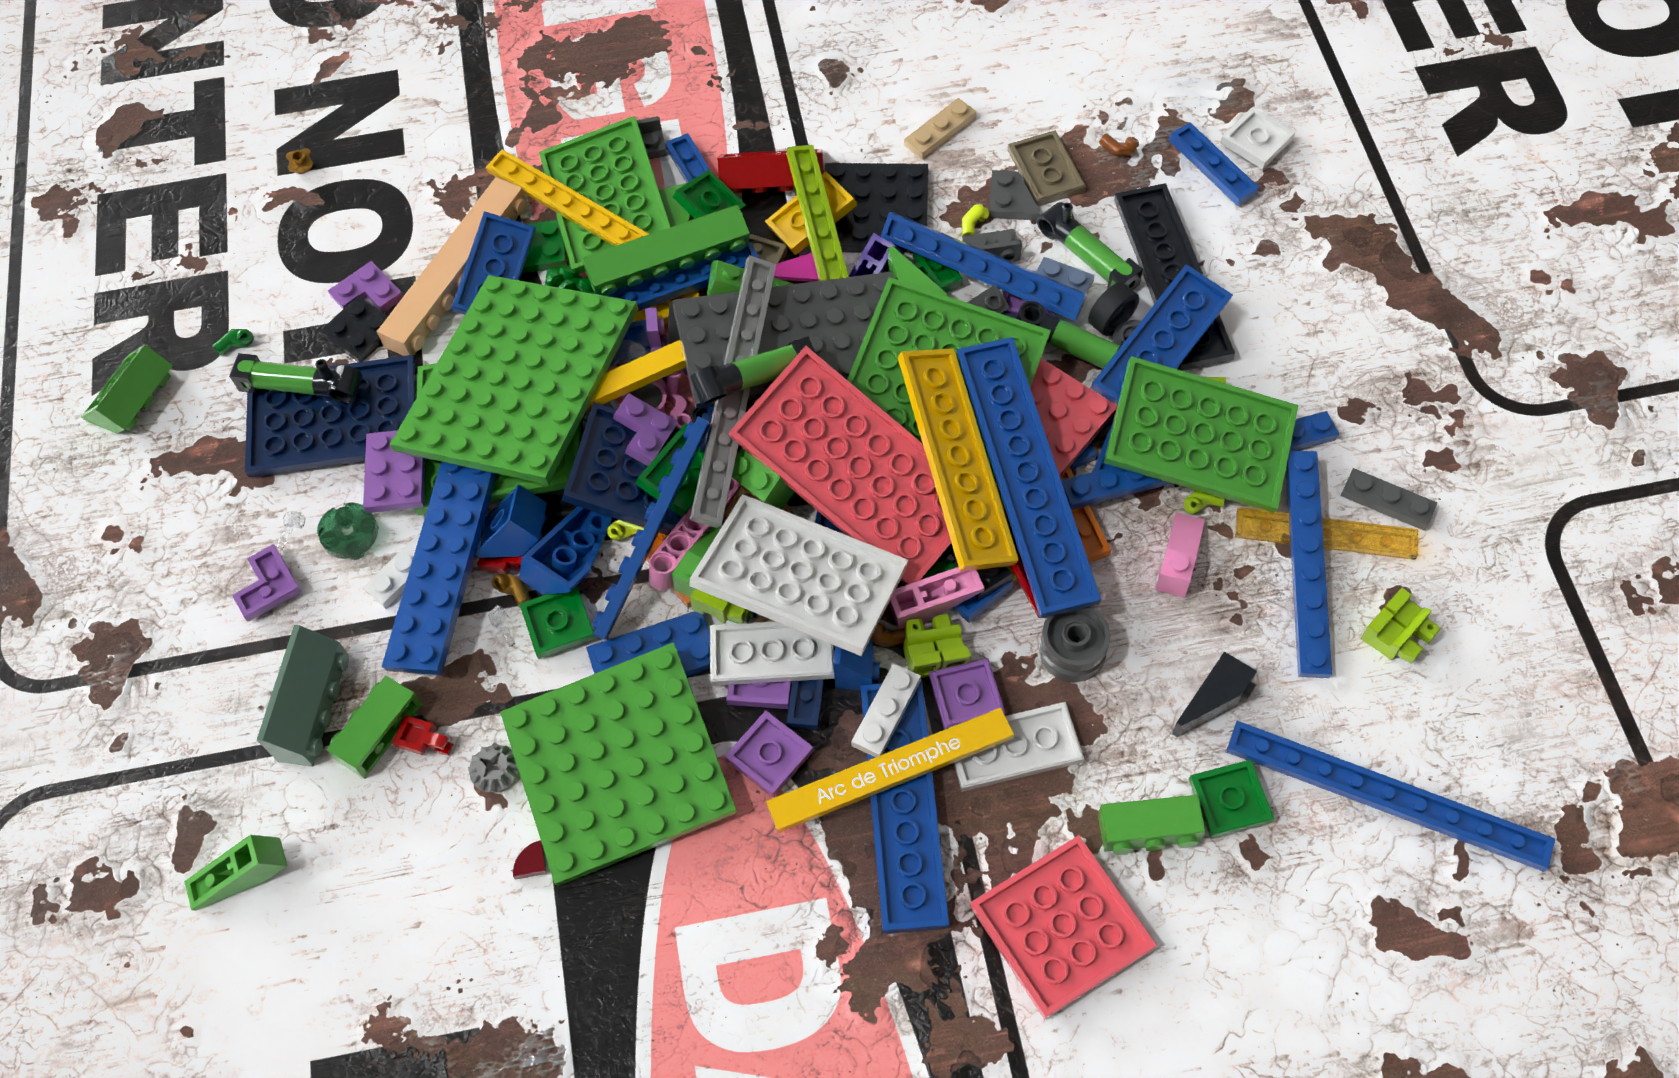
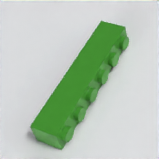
M735 205L583 256L584 268L594 294L608 296L615 293L619 288L640 285L645 279L664 277L670 271L677 268L687 269L692 267L695 262L704 259L707 261L714 260L721 253L730 250L732 252L740 251L749 244L750 232L739 206Z

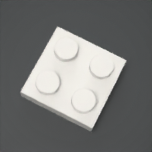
M1252 107L1222 136L1220 143L1263 170L1294 139L1295 132L1257 108Z

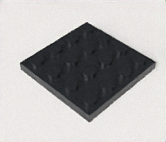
M825 163L824 173L827 172L857 203L855 208L835 223L842 252L862 253L873 233L881 237L889 212H894L927 226L928 164ZM896 245L904 253H913L910 250H907L903 247Z

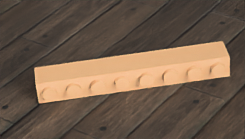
M495 177L377 330V334L385 348L403 356H414L423 347L426 338L438 327L442 317L452 307L483 212L486 211L516 220L525 211L527 206L522 187Z

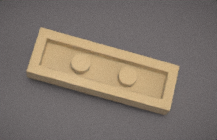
M957 98L904 139V146L923 160L975 120L977 111L960 98Z

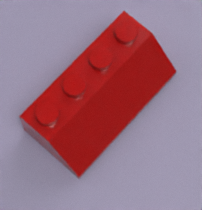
M815 149L822 175L824 174L823 149ZM787 151L720 154L717 157L719 179L734 194L742 193L741 189L752 188L753 193L767 192V187H778V191H792L793 186H795L786 154Z

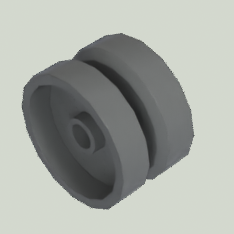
M1091 607L1048 616L1044 622L1039 647L1041 663L1046 670L1059 680L1072 683L1086 681L1097 675L1104 665L1111 634L1107 621L1101 613Z

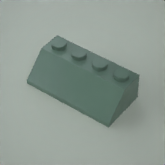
M294 625L257 736V741L277 762L313 767L316 757L322 752V737L325 728L329 727L331 723V708L334 699H337L339 696L340 679L342 672L346 671L348 667L349 656L340 642L300 625Z

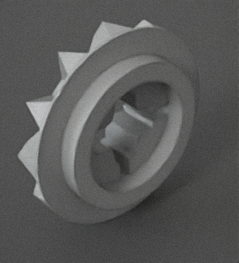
M496 743L488 747L481 746L480 751L476 755H472L470 767H468L472 783L478 789L485 792H498L506 789L514 782L518 775V767L512 750L507 745L502 746ZM498 760L497 764L502 771L492 770L489 774V770L484 763L489 762L493 764Z

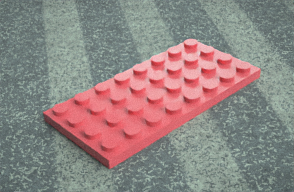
M807 346L801 350L728 433V436L765 467L782 477L786 485L847 536L907 559V568L900 579L905 585L920 581L952 543L923 443Z

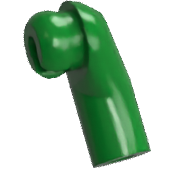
M231 329L212 347L222 356L232 347H246L252 344L254 336L248 329Z

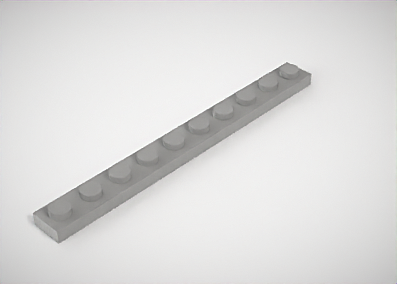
M750 255L746 260L724 365L758 354L776 264ZM750 388L729 394L715 401L690 521L719 528L722 525L738 449V443L728 436V433L745 415Z

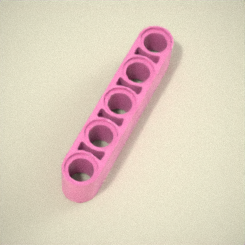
M732 477L725 511L740 487V483ZM692 506L649 560V583L655 589L667 590L673 586L671 574L686 552L712 528L708 525L690 521Z

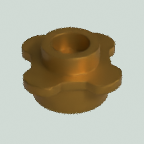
M303 148L302 150L287 153L286 159L289 161V171L298 174L310 171L313 166V161L310 159L311 150Z

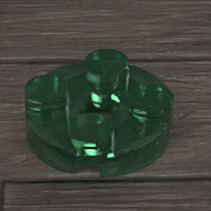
M349 502L344 503V507L338 509L333 507L328 510L318 523L317 534L323 548L331 556L340 559L350 558L358 560L374 544L378 535L379 525L372 513L365 512L362 504ZM350 526H353L351 534H343V529H349Z

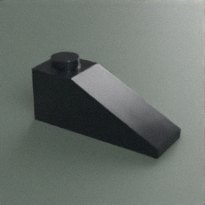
M1224 651L1176 722L1172 735L1179 737L1233 709L1242 697L1248 700L1257 686L1256 683L1252 682L1257 671Z

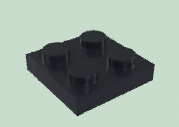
M357 296L319 332L324 339L355 361L363 362L382 344L377 330L388 316Z

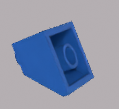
M518 484L485 517L475 555L480 558L514 557L525 554L543 537L541 529L547 518L545 516L547 502Z

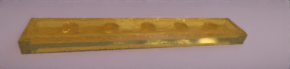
M1238 507L1234 538L1290 544L1289 513H1272L1265 510ZM1322 517L1324 549L1416 560L1418 556V529Z

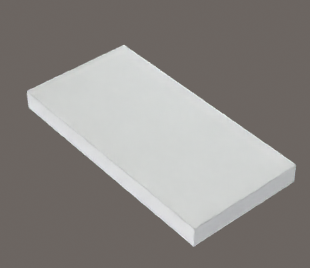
M776 621L710 625V677L712 686L834 679L833 644Z
M1062 702L1005 716L1014 733V739L954 762V767L961 791L964 792L1083 763L1084 756L1067 704Z

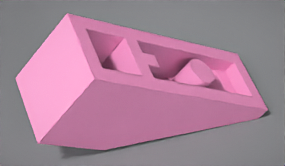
M1176 512L1155 590L1185 598L1199 549L1204 519Z
M959 567L895 589L889 601V606L898 629L905 628L908 620L919 618L925 623L933 619L937 615L984 591V586L977 570L960 571Z

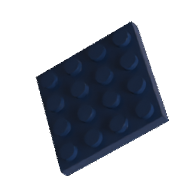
M593 402L561 501L644 528L648 521L644 518L650 503H657V499L636 485L637 478L648 466L625 454L627 446L637 432L613 419L616 409ZM674 430V431H673V433L671 434L670 438L668 439V441L666 442V444L664 445V447H665V446L670 442V440L676 435V433L678 432V430ZM670 509L659 533L669 535L681 520V516Z

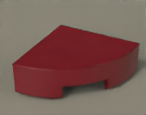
M541 840L525 847L516 858L513 866V878L515 880L547 874L545 852Z

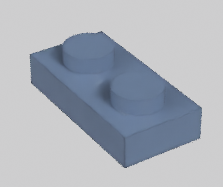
M1043 257L1036 270V273L1086 294L1091 288L1095 276L1047 257Z

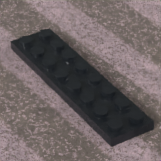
M1166 183L1115 193L1114 202L1138 264L1143 268L1142 274L1154 304L1186 264L1203 275ZM1220 314L1181 363L1179 370L1183 371L1234 360L1235 351Z

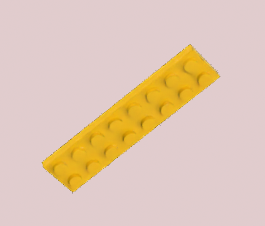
M955 350L902 351L898 356V361L959 570L969 571L1015 565L1019 559Z

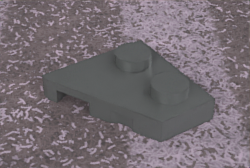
M992 170L988 218L1037 221V217L1040 216V210L1019 172Z

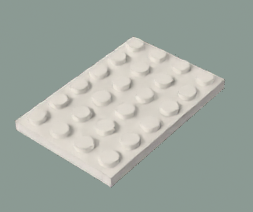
M742 494L690 577L689 586L862 656L907 568L908 560Z

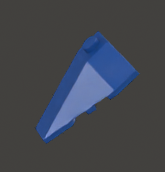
M577 506L522 556L519 579L542 595L571 592L589 574L613 517Z
M871 638L862 656L835 646L833 661L835 688L861 690L860 685L873 684V680L879 681L880 662H875Z

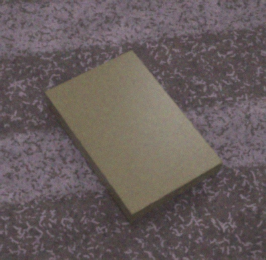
M1056 130L1008 144L1007 151L1037 206L1085 193L1086 185Z

